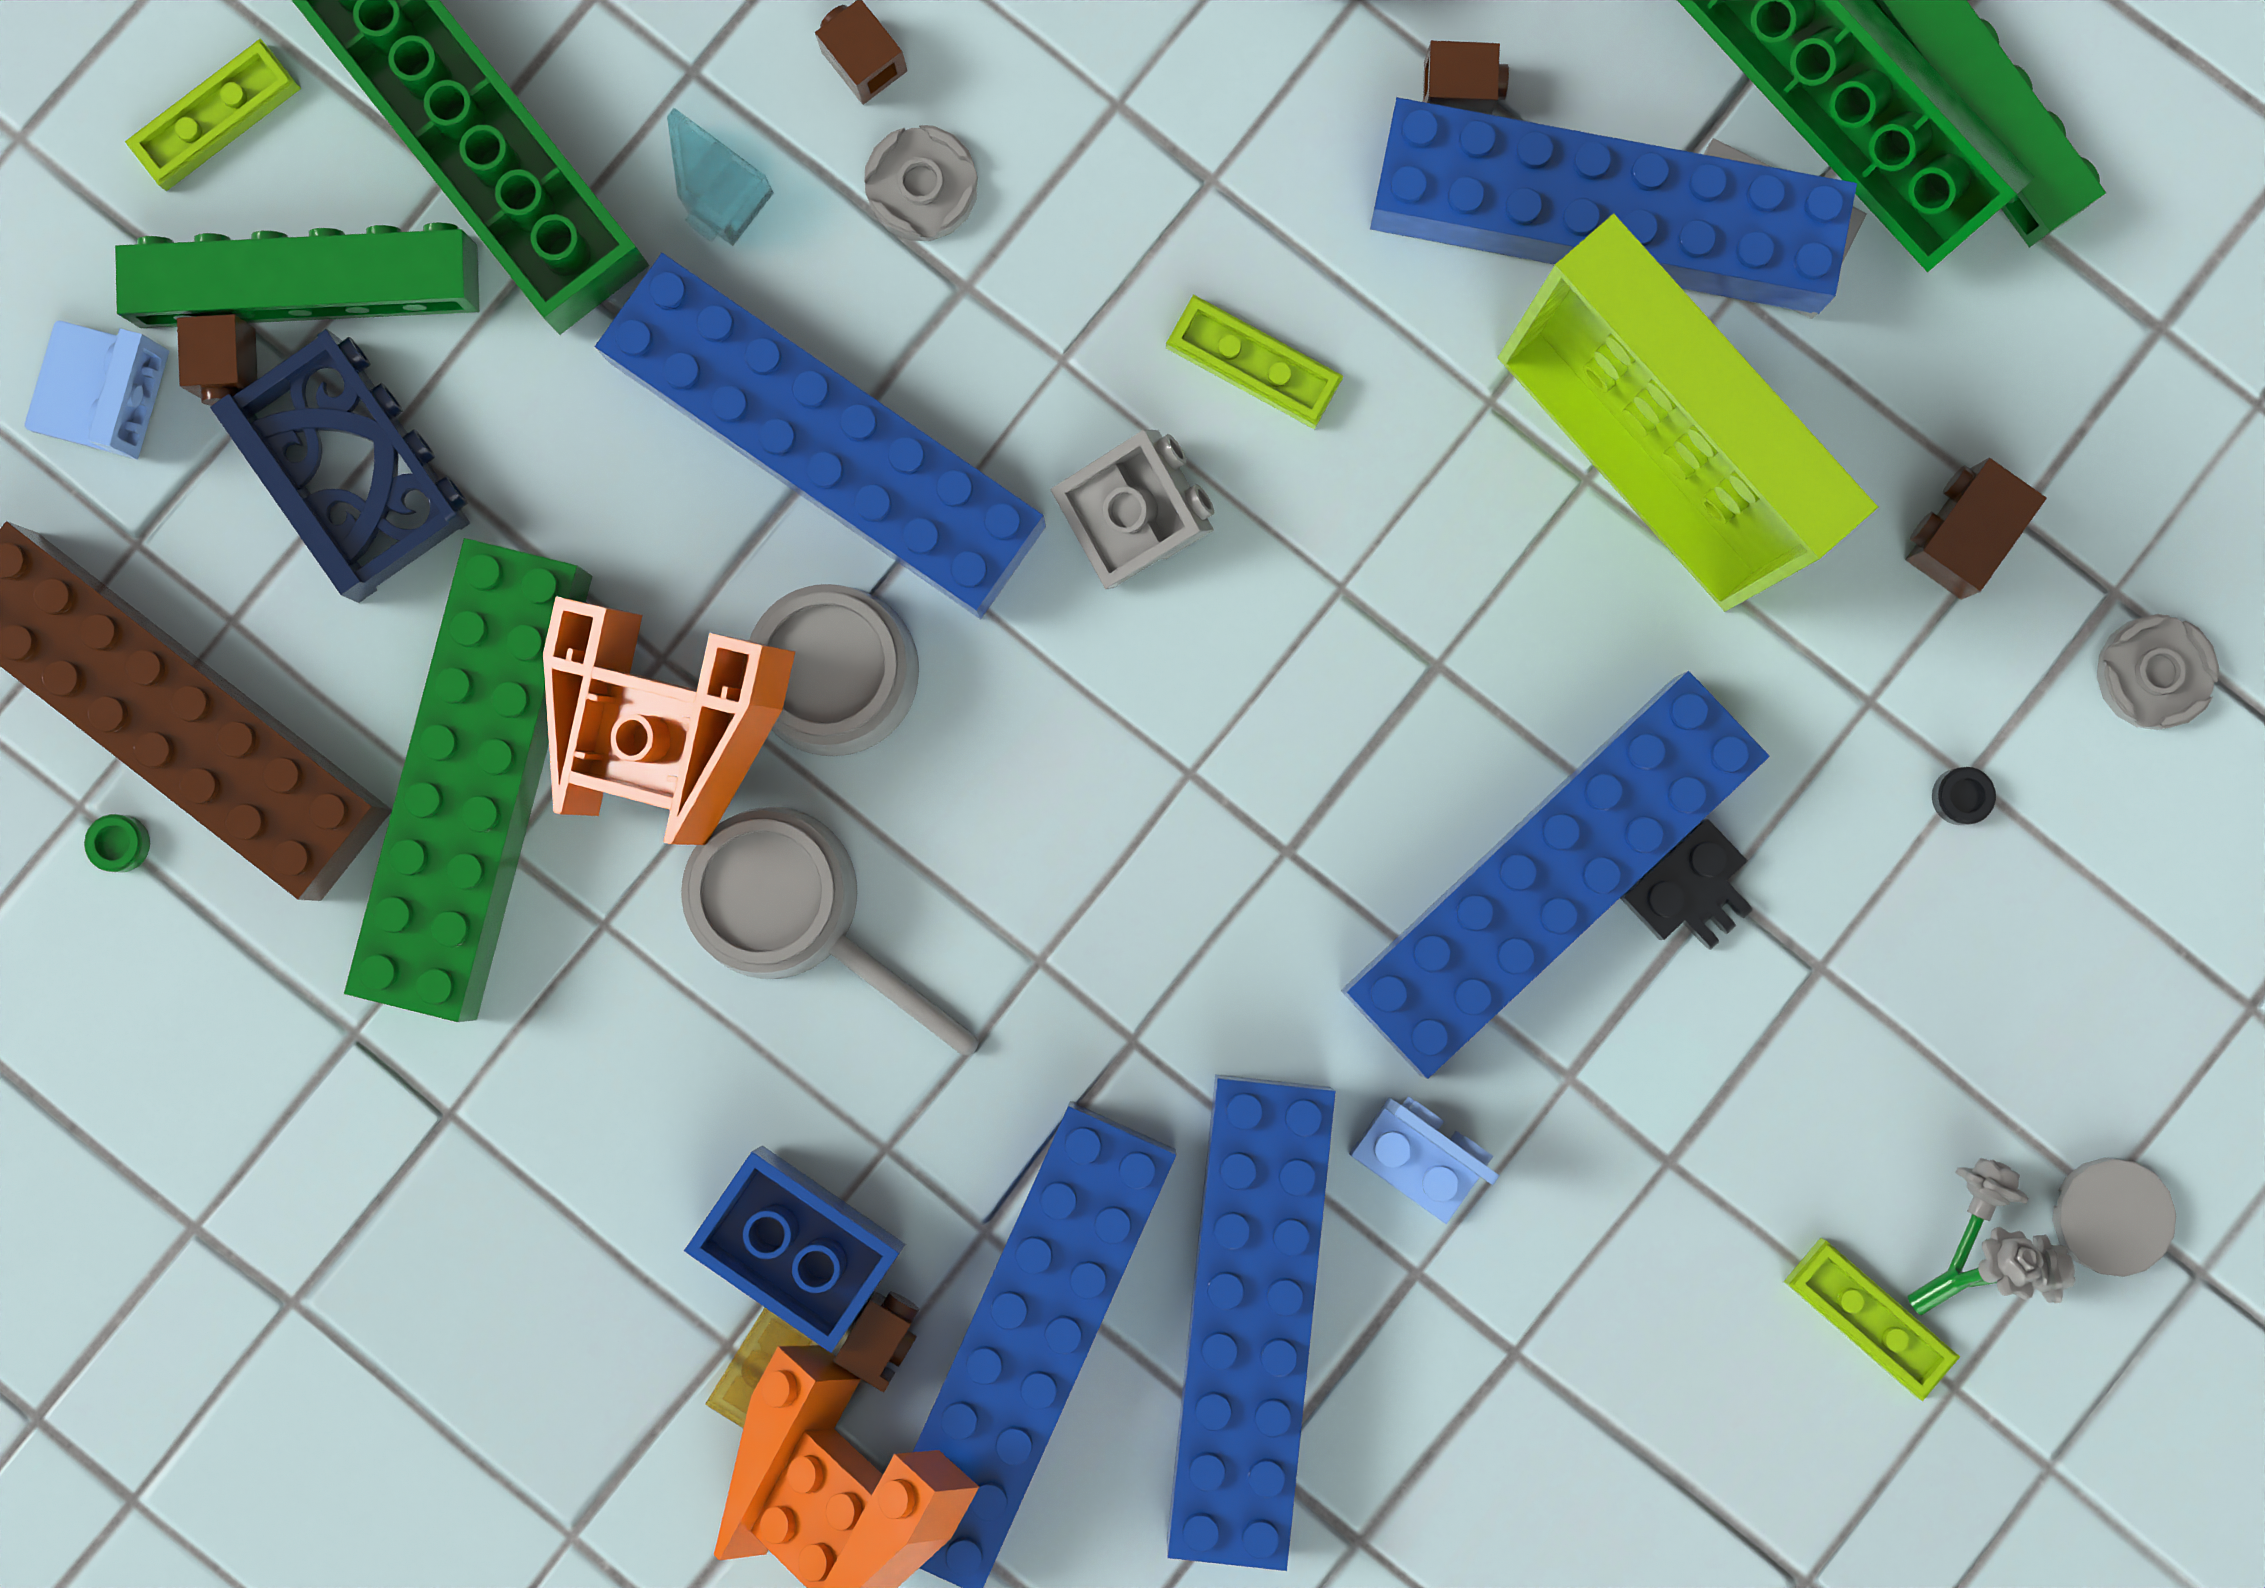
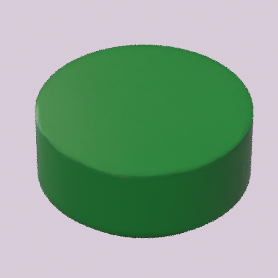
M110 814L102 816L92 823L85 835L84 847L88 859L97 868L108 872H128L140 866L146 859L150 849V837L147 829L139 820L131 816Z

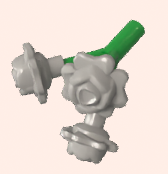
M1980 1158L1973 1169L1958 1167L1955 1173L1966 1180V1186L1973 1195L1967 1210L1972 1215L1948 1271L1907 1296L1914 1310L1922 1316L1965 1288L1997 1283L1999 1292L2004 1296L2016 1294L2025 1300L2032 1298L2033 1288H2036L2042 1293L2048 1303H2061L2063 1290L2074 1286L2076 1280L2074 1277V1264L2071 1256L2067 1255L2068 1249L2063 1245H2051L2046 1234L2033 1236L2032 1244V1241L2027 1239L2021 1231L2009 1233L2001 1227L1994 1228L1991 1231V1238L1982 1242V1249L1986 1259L1979 1263L1978 1268L1966 1272L1962 1271L1984 1220H1991L1996 1206H2006L2010 1202L2027 1204L2029 1198L2018 1189L2020 1175L2003 1163Z

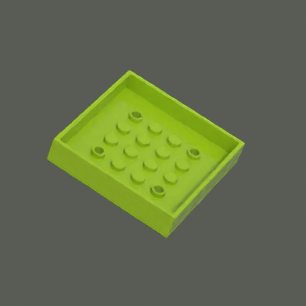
M1612 214L1554 265L1497 357L1724 612L1821 559L1879 508L1615 214Z

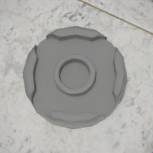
M919 125L920 128H910L907 130L902 128L888 134L874 147L865 166V193L873 215L889 232L907 240L932 241L951 234L968 219L977 200V172L969 150L953 134L938 127Z
M2162 614L2129 621L2111 634L2099 654L2097 680L2102 697L2116 716L2135 727L2154 730L2189 723L2206 710L2213 698L2210 695L2213 692L2214 683L2218 682L2219 664L2214 647L2203 632L2187 621L2182 622L2177 618Z
M2101 1158L2083 1163L2065 1177L2058 1190L2061 1193L2058 1197L2057 1206L2054 1205L2052 1218L2058 1241L2068 1249V1254L2074 1261L2099 1274L2125 1277L2146 1271L2164 1256L2174 1238L2176 1211L2170 1191L2154 1172L2136 1162Z

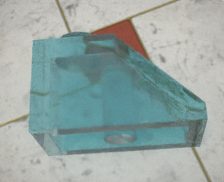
M673 108L667 116L677 196L689 213L685 221L707 240L712 242L718 235L733 246L774 192L763 173L684 114Z

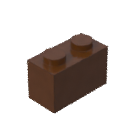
M1990 457L1972 468L1964 465L1954 474L1943 490V494L1949 499L1937 515L1931 511L1915 528L1910 540L1916 545L1905 559L1961 600L1982 591L2047 499V497Z

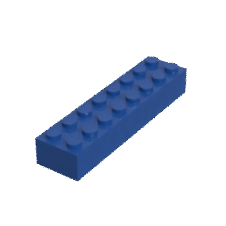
M1396 97L1370 230L1556 264L1612 214H1615L1682 289L1820 314L1836 296L1857 183Z
M664 253L659 255L594 346L611 365L980 620L1046 528L1043 514Z
M1690 671L1674 677L1353 978L1341 992L1420 1076L1429 1079L1770 757L1769 754Z
M1215 1074L1167 1532V1558L1287 1571L1336 1093L1331 1087Z
M1070 1101L913 1449V1452L941 1451L979 1486L952 1538L919 1569L961 1588L984 1587L1177 1155L1175 1148Z

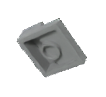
M1144 429L1050 489L1105 589L1118 586L1158 560L1168 559L1214 530L1208 520V517L1214 514L1213 505L1208 495L1199 485L1189 486L1180 470V467L1186 464L1185 454L1178 442L1170 434L1162 437L1159 430Z

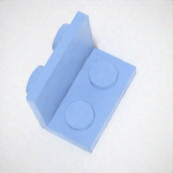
M56 321L26 417L25 428L34 433L138 460L169 350L143 334L119 328L118 335H113L64 321Z
M1409 1096L1402 1105L1389 1097L1349 1154L1447 1224L1479 1177L1491 1185L1496 1182L1500 1175L1487 1167L1493 1156L1457 1131L1454 1132L1450 1139L1438 1132L1444 1121Z

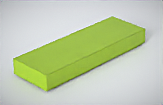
M260 38L136 132L125 143L155 182L167 192L301 88L268 45Z
M1194 294L1166 342V349L1314 430L1343 379V375Z
M1822 1238L1816 1242L1783 1281L1921 1401H1924L1960 1358L1949 1346L1828 1241Z

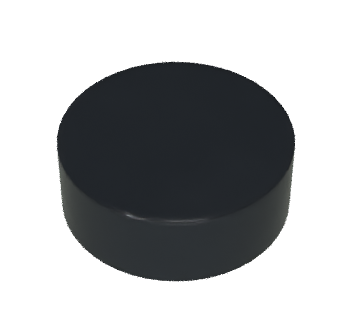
M1960 767L1946 771L1936 780L1932 789V803L1935 811L1943 820L1954 825H1969L1984 820L1993 810L1996 801V791L1991 779L1984 772L1973 767Z

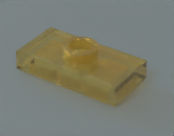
M764 1307L705 1405L744 1428L751 1395L777 1347L811 1345L813 1340Z

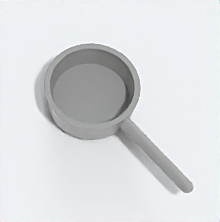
M832 584L813 585L795 590L770 606L761 616L751 633L749 641L795 651L783 710L771 730L779 738L799 750L822 756H844L864 751L889 736L903 721L913 703L919 678L918 655L913 638L899 615L889 605L870 593Z
M761 807L741 812L722 821L717 825L706 845H696L693 849L682 878L681 898L683 912L687 924L698 943L721 964L746 976L761 979H780L804 973L832 955L958 1053L970 1055L976 1051L978 1042L971 1032L846 937L857 904L855 870L841 841L823 823L797 810L783 807Z

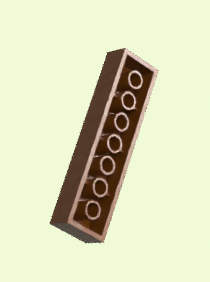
M8 521L0 528V667L297 900L322 901L390 815L392 809L39 533Z

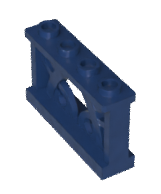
M325 329L317 334L318 338L239 393L234 396L226 395L210 406V408L339 594L360 603L376 592V587L457 530H462L468 526L470 521L461 510L468 502L456 484L447 475L440 480L428 462L433 460L435 455L422 436L415 429L407 433L396 416L403 412V409L393 394L383 383L375 387L364 372L371 364L360 347L351 337H347L342 341L328 329ZM324 368L337 370L344 381V391L337 397L328 396L327 383L323 381L316 393V401L319 408H309L305 392L310 376ZM290 390L295 410L279 412L260 419L257 418L256 413ZM360 399L375 420L352 413ZM318 431L352 434L373 442L374 470L366 501L358 495L342 489H324L310 494L305 485L316 474L322 459V442ZM304 432L307 441V455L300 462H290L286 456L287 448L292 444H299L303 447L297 433ZM398 453L413 474L398 475ZM410 491H421L428 498L430 511L427 520L420 527L402 529L394 526L386 519L390 508L403 515L416 513V511L408 509L404 501ZM343 502L352 505L361 514L356 519L346 511V520L340 525H334L330 519V511L335 504ZM380 530L398 540L396 544L361 567L358 560L370 547Z

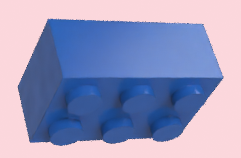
M762 1145L753 1150L684 1249V1252L832 1353L906 1244Z

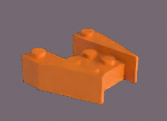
M556 596L543 652L553 812L561 815L599 816L605 792L669 809L670 814L664 843L706 845L783 710L795 651L745 639L709 633L696 690L630 673L643 615Z
M820 1345L778 1346L750 1398L714 1556L718 1560L766 1555L769 1550L806 1588H898L952 1538L979 1486L939 1450L894 1454L884 1474H882L834 1429L861 1379L834 1363L833 1361L836 1356Z

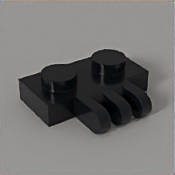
M1704 819L1620 899L1659 940H1665L1683 923L1706 948L1711 950L1719 943V940L1705 925L1709 919L1725 934H1728L1736 927L1734 921L1722 909L1726 903L1742 918H1745L1753 911L1749 903L1727 881L1748 860L1709 819Z

